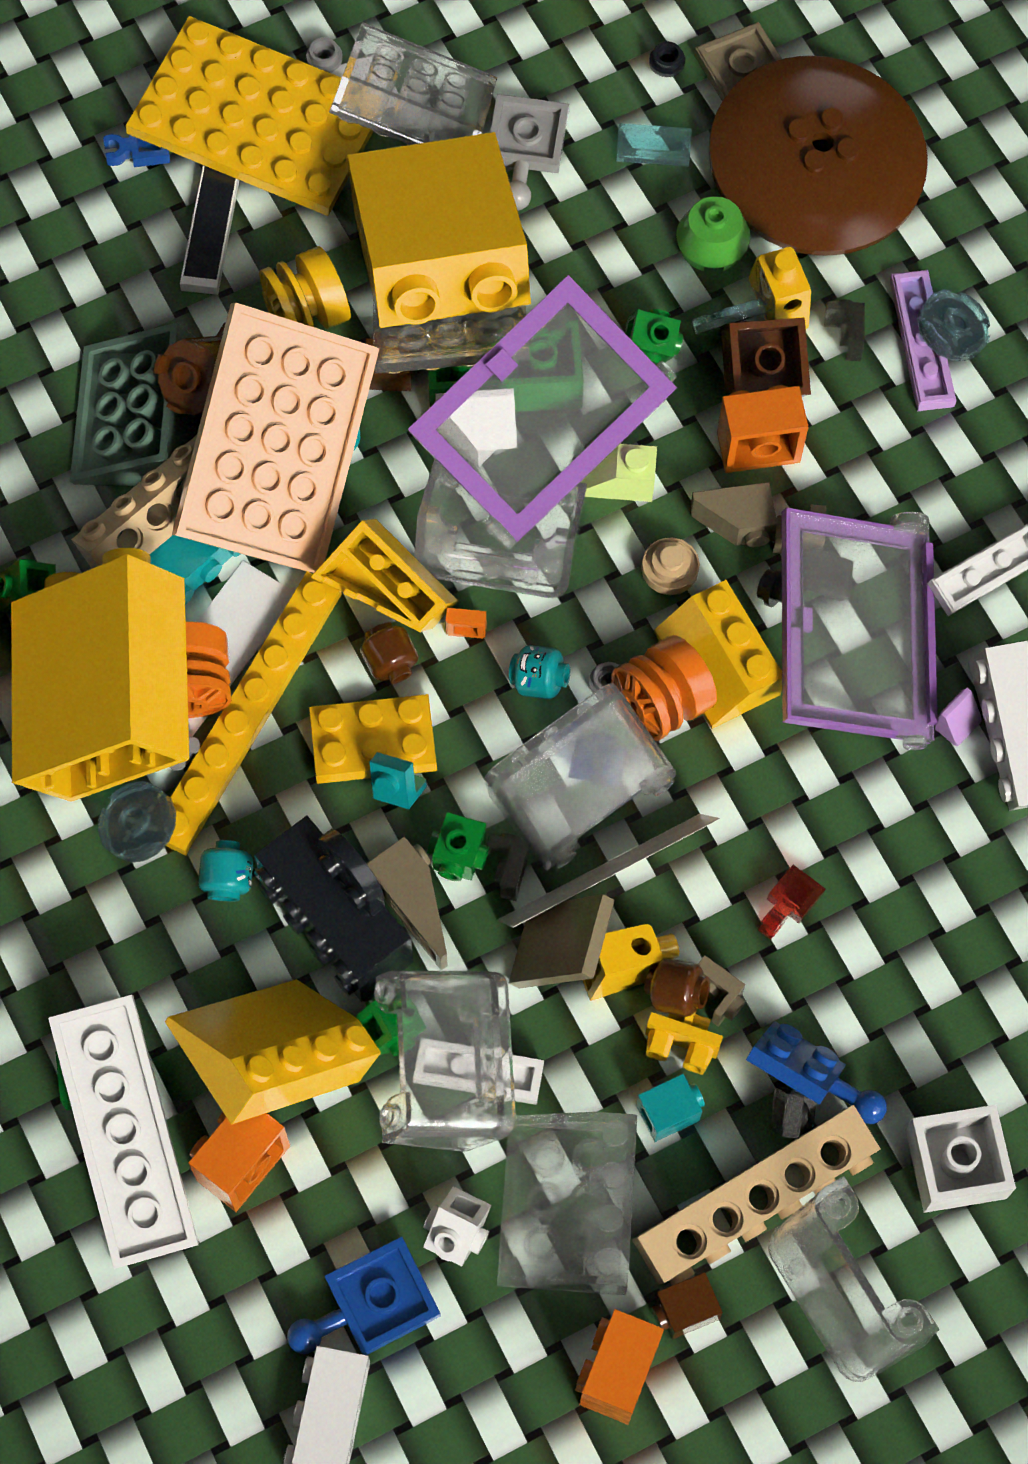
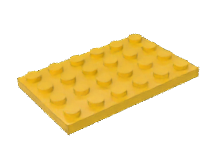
M189 16L127 122L126 134L329 216L350 176L347 155L363 152L385 110L388 96Z

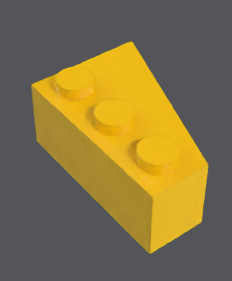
M377 519L362 520L311 576V578L321 583L324 582L344 592L343 594L353 599H358L376 608L380 613L418 632L433 629L446 615L447 608H452L458 602Z

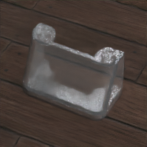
M434 459L417 515L414 557L439 580L544 598L562 596L566 592L570 581L586 499L587 483L580 482L535 527L516 542ZM498 494L517 514L532 501V499Z
M609 683L595 691L498 762L488 771L484 781L490 799L546 871H548L553 866L561 868L569 863L577 854L574 849L578 845V838L640 792L644 795L653 793L655 796L664 793L674 783L673 778L676 776V770L626 697L614 683Z
M388 971L377 976L374 996L380 1010L389 1014L397 1013L400 1093L389 1098L380 1111L379 1119L382 1126L383 1143L467 1152L507 1137L513 1129L516 1110L509 993L507 980L504 975L492 971Z
M843 1176L825 1186L773 1231L768 1241V1252L839 1372L852 1382H864L923 1348L940 1329L928 1310L915 1300L904 1299L885 1309L838 1233L855 1220L859 1211L857 1197Z

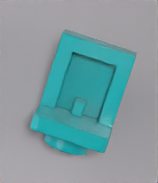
M378 752L369 762L373 798L376 800L410 809L427 787L425 778L414 775L413 762Z

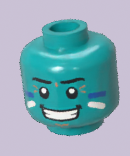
M527 645L520 650L519 654L515 653L511 658L509 681L510 684L515 685L517 692L522 696L552 699L558 695L561 687H567L569 683L570 665L564 663L562 653L556 648Z
M216 841L215 848L206 849L201 854L199 888L208 893L207 898L211 900L240 901V895L248 893L251 889L252 855L244 850H240L239 842Z

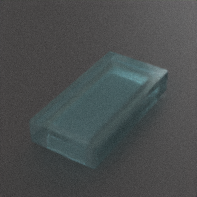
M619 123L616 162L689 167L692 128Z

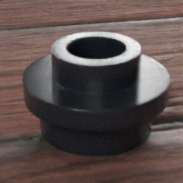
M662 42L651 51L649 65L655 74L662 77H673L684 69L685 55L676 43Z
M767 569L757 587V598L763 600L764 605L771 608L778 602L782 603V569L775 571Z

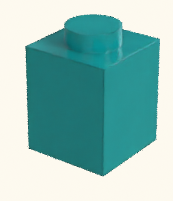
M684 1074L639 1094L636 1106L654 1142H657L699 1122L703 1112L701 1107L705 1106V1102L698 1086L695 1083L689 1084Z

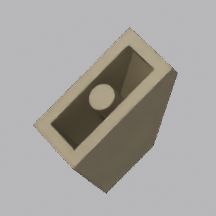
M769 482L692 493L691 517L735 546L760 547L770 541H774L778 523Z

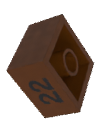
M805 317L729 323L720 327L726 396L741 390L750 393L765 391L777 385L787 387L800 386L802 397L811 395Z

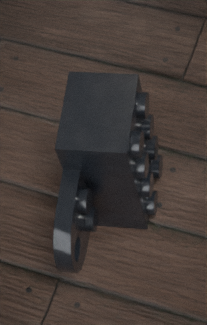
M306 815L254 855L258 868L254 873L260 881V884H258L260 891L272 905L277 901L285 911L283 918L297 935L302 931L311 943L308 947L321 965L324 966L328 962L337 974L334 976V979L347 996L354 993L363 1002L413 963L411 937L385 908L381 886L369 866L356 849L337 830L331 828L323 834Z

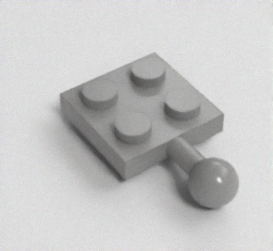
M497 94L490 133L495 132L504 165L514 168L510 186L517 211L526 208L531 201V191L526 185L529 170L559 173L569 114L568 103Z

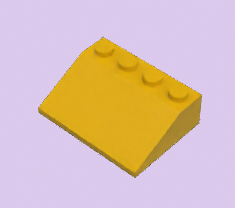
M297 979L172 1015L165 1021L231 1125L358 1083L381 1054V1051L359 1019Z

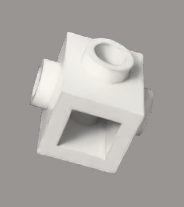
M453 1186L441 1205H434L425 1221L423 1228L428 1230L429 1234L423 1248L436 1253L443 1260L452 1261L463 1266L470 1253L473 1252L478 1255L486 1241L489 1231L484 1229L483 1225L492 1205Z

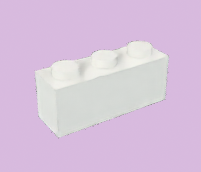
M320 1346L316 1347L314 1357L307 1356L302 1375V1383L308 1384L305 1401H297L292 1424L293 1427L299 1428L295 1446L288 1444L284 1464H350L370 1366L369 1356Z

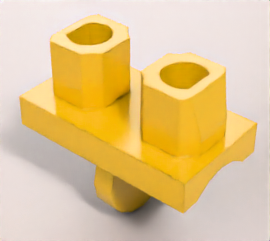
M651 1012L645 1035L648 1036L646 1056L659 1061H667L673 1044L688 1049L682 1067L688 1071L703 1075L711 1059L717 1058L723 1036L708 1031L711 1019L698 1015L696 1012L692 1016L687 1017L669 1014L668 1017Z

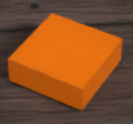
M447 608L446 634L448 636L481 639L486 637V611Z

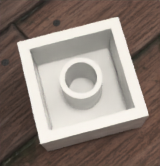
M996 1105L912 1118L905 1131L924 1213L1004 1200L1016 1189Z

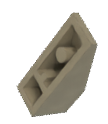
M403 837L367 863V865L379 882L386 903L440 970H443L448 966L447 951L430 868L428 866L431 864V860L419 844L412 846Z

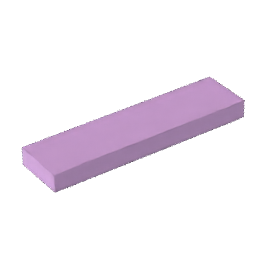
M928 270L891 274L890 285L917 411L955 407L956 396L948 359L927 343L921 333L919 324L921 309L929 301L934 300Z

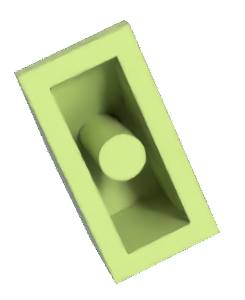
M618 445L576 486V496L652 502L657 446Z

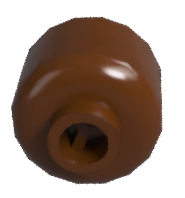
M385 622L371 628L364 634L365 640L360 647V653L371 675L376 680H390L391 684H396L412 675L411 668L417 663L419 655L404 627L393 626L391 622Z
M669 958L663 959L655 970H649L645 979L644 989L645 993L650 995L651 1004L655 1010L687 1017L692 1016L697 1009L705 1007L709 996L710 980L708 976H704L700 965Z

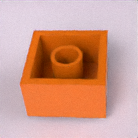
M777 385L765 391L750 393L741 390L733 392L729 396H723L717 436L725 473L801 462L808 431V422L800 386L787 387Z
M222 1112L217 1120L220 1124L210 1137L207 1135L201 1137L189 1154L192 1159L188 1163L197 1182L235 1212L239 1210L290 1147L285 1127L267 1113L231 1125Z
M614 1309L610 1320L602 1317L591 1348L598 1353L594 1362L588 1359L585 1360L576 1383L575 1391L582 1393L579 1405L628 1425L664 1329L617 1309Z

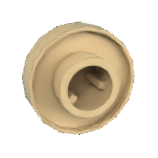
M670 537L659 539L644 552L641 569L643 578L650 588L661 594L675 595L681 594L692 587L697 580L700 563L698 554L690 544L682 539Z

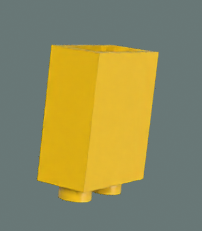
M495 132L347 155L354 214L380 328L404 324L417 325L430 320L480 312H499L506 308L531 304L527 242Z
M117 548L109 550L102 555V565L83 573L60 572L52 574L45 579L44 589L11 602L12 783L72 802L189 760L185 583L183 577L152 565L151 557L146 551L136 548Z

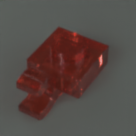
M793 864L769 892L767 900L775 906L761 921L762 925L758 931L772 940L788 917L800 923L823 896L826 889Z

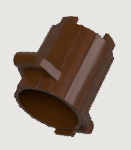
M226 322L223 323L216 336L185 338L169 345L163 355H158L153 373L159 374L158 384H160L165 401L168 402L166 407L179 414L198 415L197 424L199 425Z

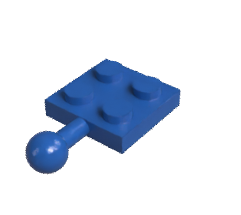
M774 1021L754 1045L746 1059L819 1105L828 1092L849 1105H854L865 1124L878 1123L887 1112L886 1100L879 1092L874 1090L861 1092L839 1079L846 1064L839 1060L836 1053L827 1047L815 1046L803 1039L802 1034L788 1024L780 1025Z
M400 1237L325 1275L328 1286L340 1309L316 1321L310 1319L295 1321L288 1330L287 1340L289 1346L295 1352L309 1354L314 1352L317 1346H320L322 1337L348 1324L362 1355H368L441 1317V1313L403 1237Z

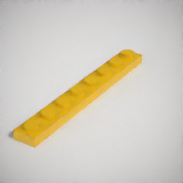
M308 571L305 573L232 694V701L227 708L223 709L169 799L174 810V827L168 841L164 845L185 856L342 595V591L311 578L313 574Z

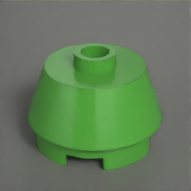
M712 196L699 200L682 217L677 227L676 239L682 256L694 268L704 271V267L713 269L724 267L723 271L735 266L746 253L750 244V230L736 204L726 198Z

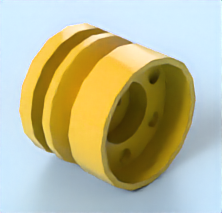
M317 246L296 255L297 274H294L284 261L277 263V275L270 267L259 271L263 299L268 313L314 327L312 317L316 316L321 325L326 329L350 320V307L343 285L333 263L322 247Z

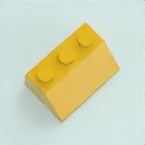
M727 580L691 596L655 628L654 633L659 641L671 635H677L685 639L695 648L707 665L717 692V701L714 707L703 713L711 729L781 695L782 670Z

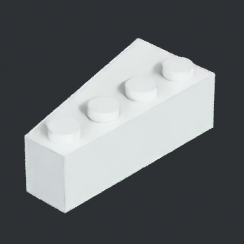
M1028 641L985 648L968 661L990 739L991 755L1000 775L998 781L999 793L1002 801L1007 802L1009 811L1028 808Z

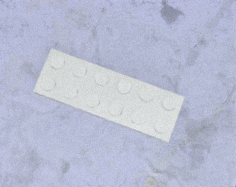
M129 995L49 1017L52 1035L114 1269L197 1246L199 1242L134 996Z

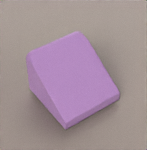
M963 689L940 712L938 723L935 724V730L955 746L960 745L981 723V714L970 689Z

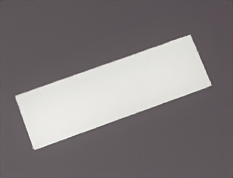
M242 561L197 620V622L218 626L226 632L229 663L225 669L229 671L230 675L229 686L232 685L265 641L294 593L293 590L245 561ZM208 716L188 718L189 737L194 736Z
M698 814L497 920L514 928L721 818Z

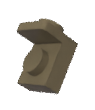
M704 955L698 965L702 968L704 976H708L710 980L708 998L711 1000L718 998L722 1001L715 1010L711 1021L719 1027L725 1018L732 1021L744 1006L746 1001L741 997L745 984Z

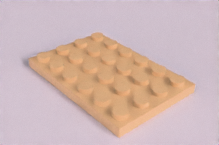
M231 303L172 535L314 574L326 560L380 348L239 303Z

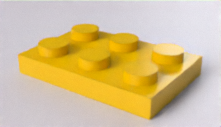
M429 694L309 707L317 784L371 778L369 762L377 752L413 762L414 773L437 771Z

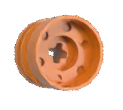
M188 621L186 622L188 718H198L216 714L227 708L232 701L229 686L230 675L229 671L225 669L229 663L228 639L226 632L218 626Z
M677 635L664 638L649 647L645 656H634L630 659L629 663H624L614 668L611 674L612 687L623 713L633 727L651 741L663 739L670 731L679 729L683 719L687 721L697 718L713 708L717 701L713 677L704 660L694 647Z

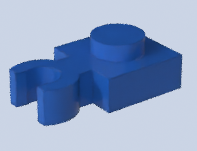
M109 134L103 137L105 149H118L115 152L105 153L107 165L109 166L121 165L126 159H133L134 167L170 163L169 150L162 147L160 148L131 135L128 138H122L116 134Z

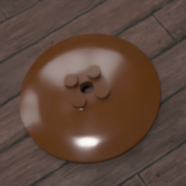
M789 57L773 61L752 71L741 79L723 99L716 112L709 138L710 169L721 197L737 205L749 229L758 236L779 247H793L795 252L809 255L848 254L866 249L884 240L895 232L912 213L926 181L928 166L926 142L918 119L908 103L890 84L871 71L856 64L831 57ZM824 140L830 145L831 150L826 152L816 150L812 142Z

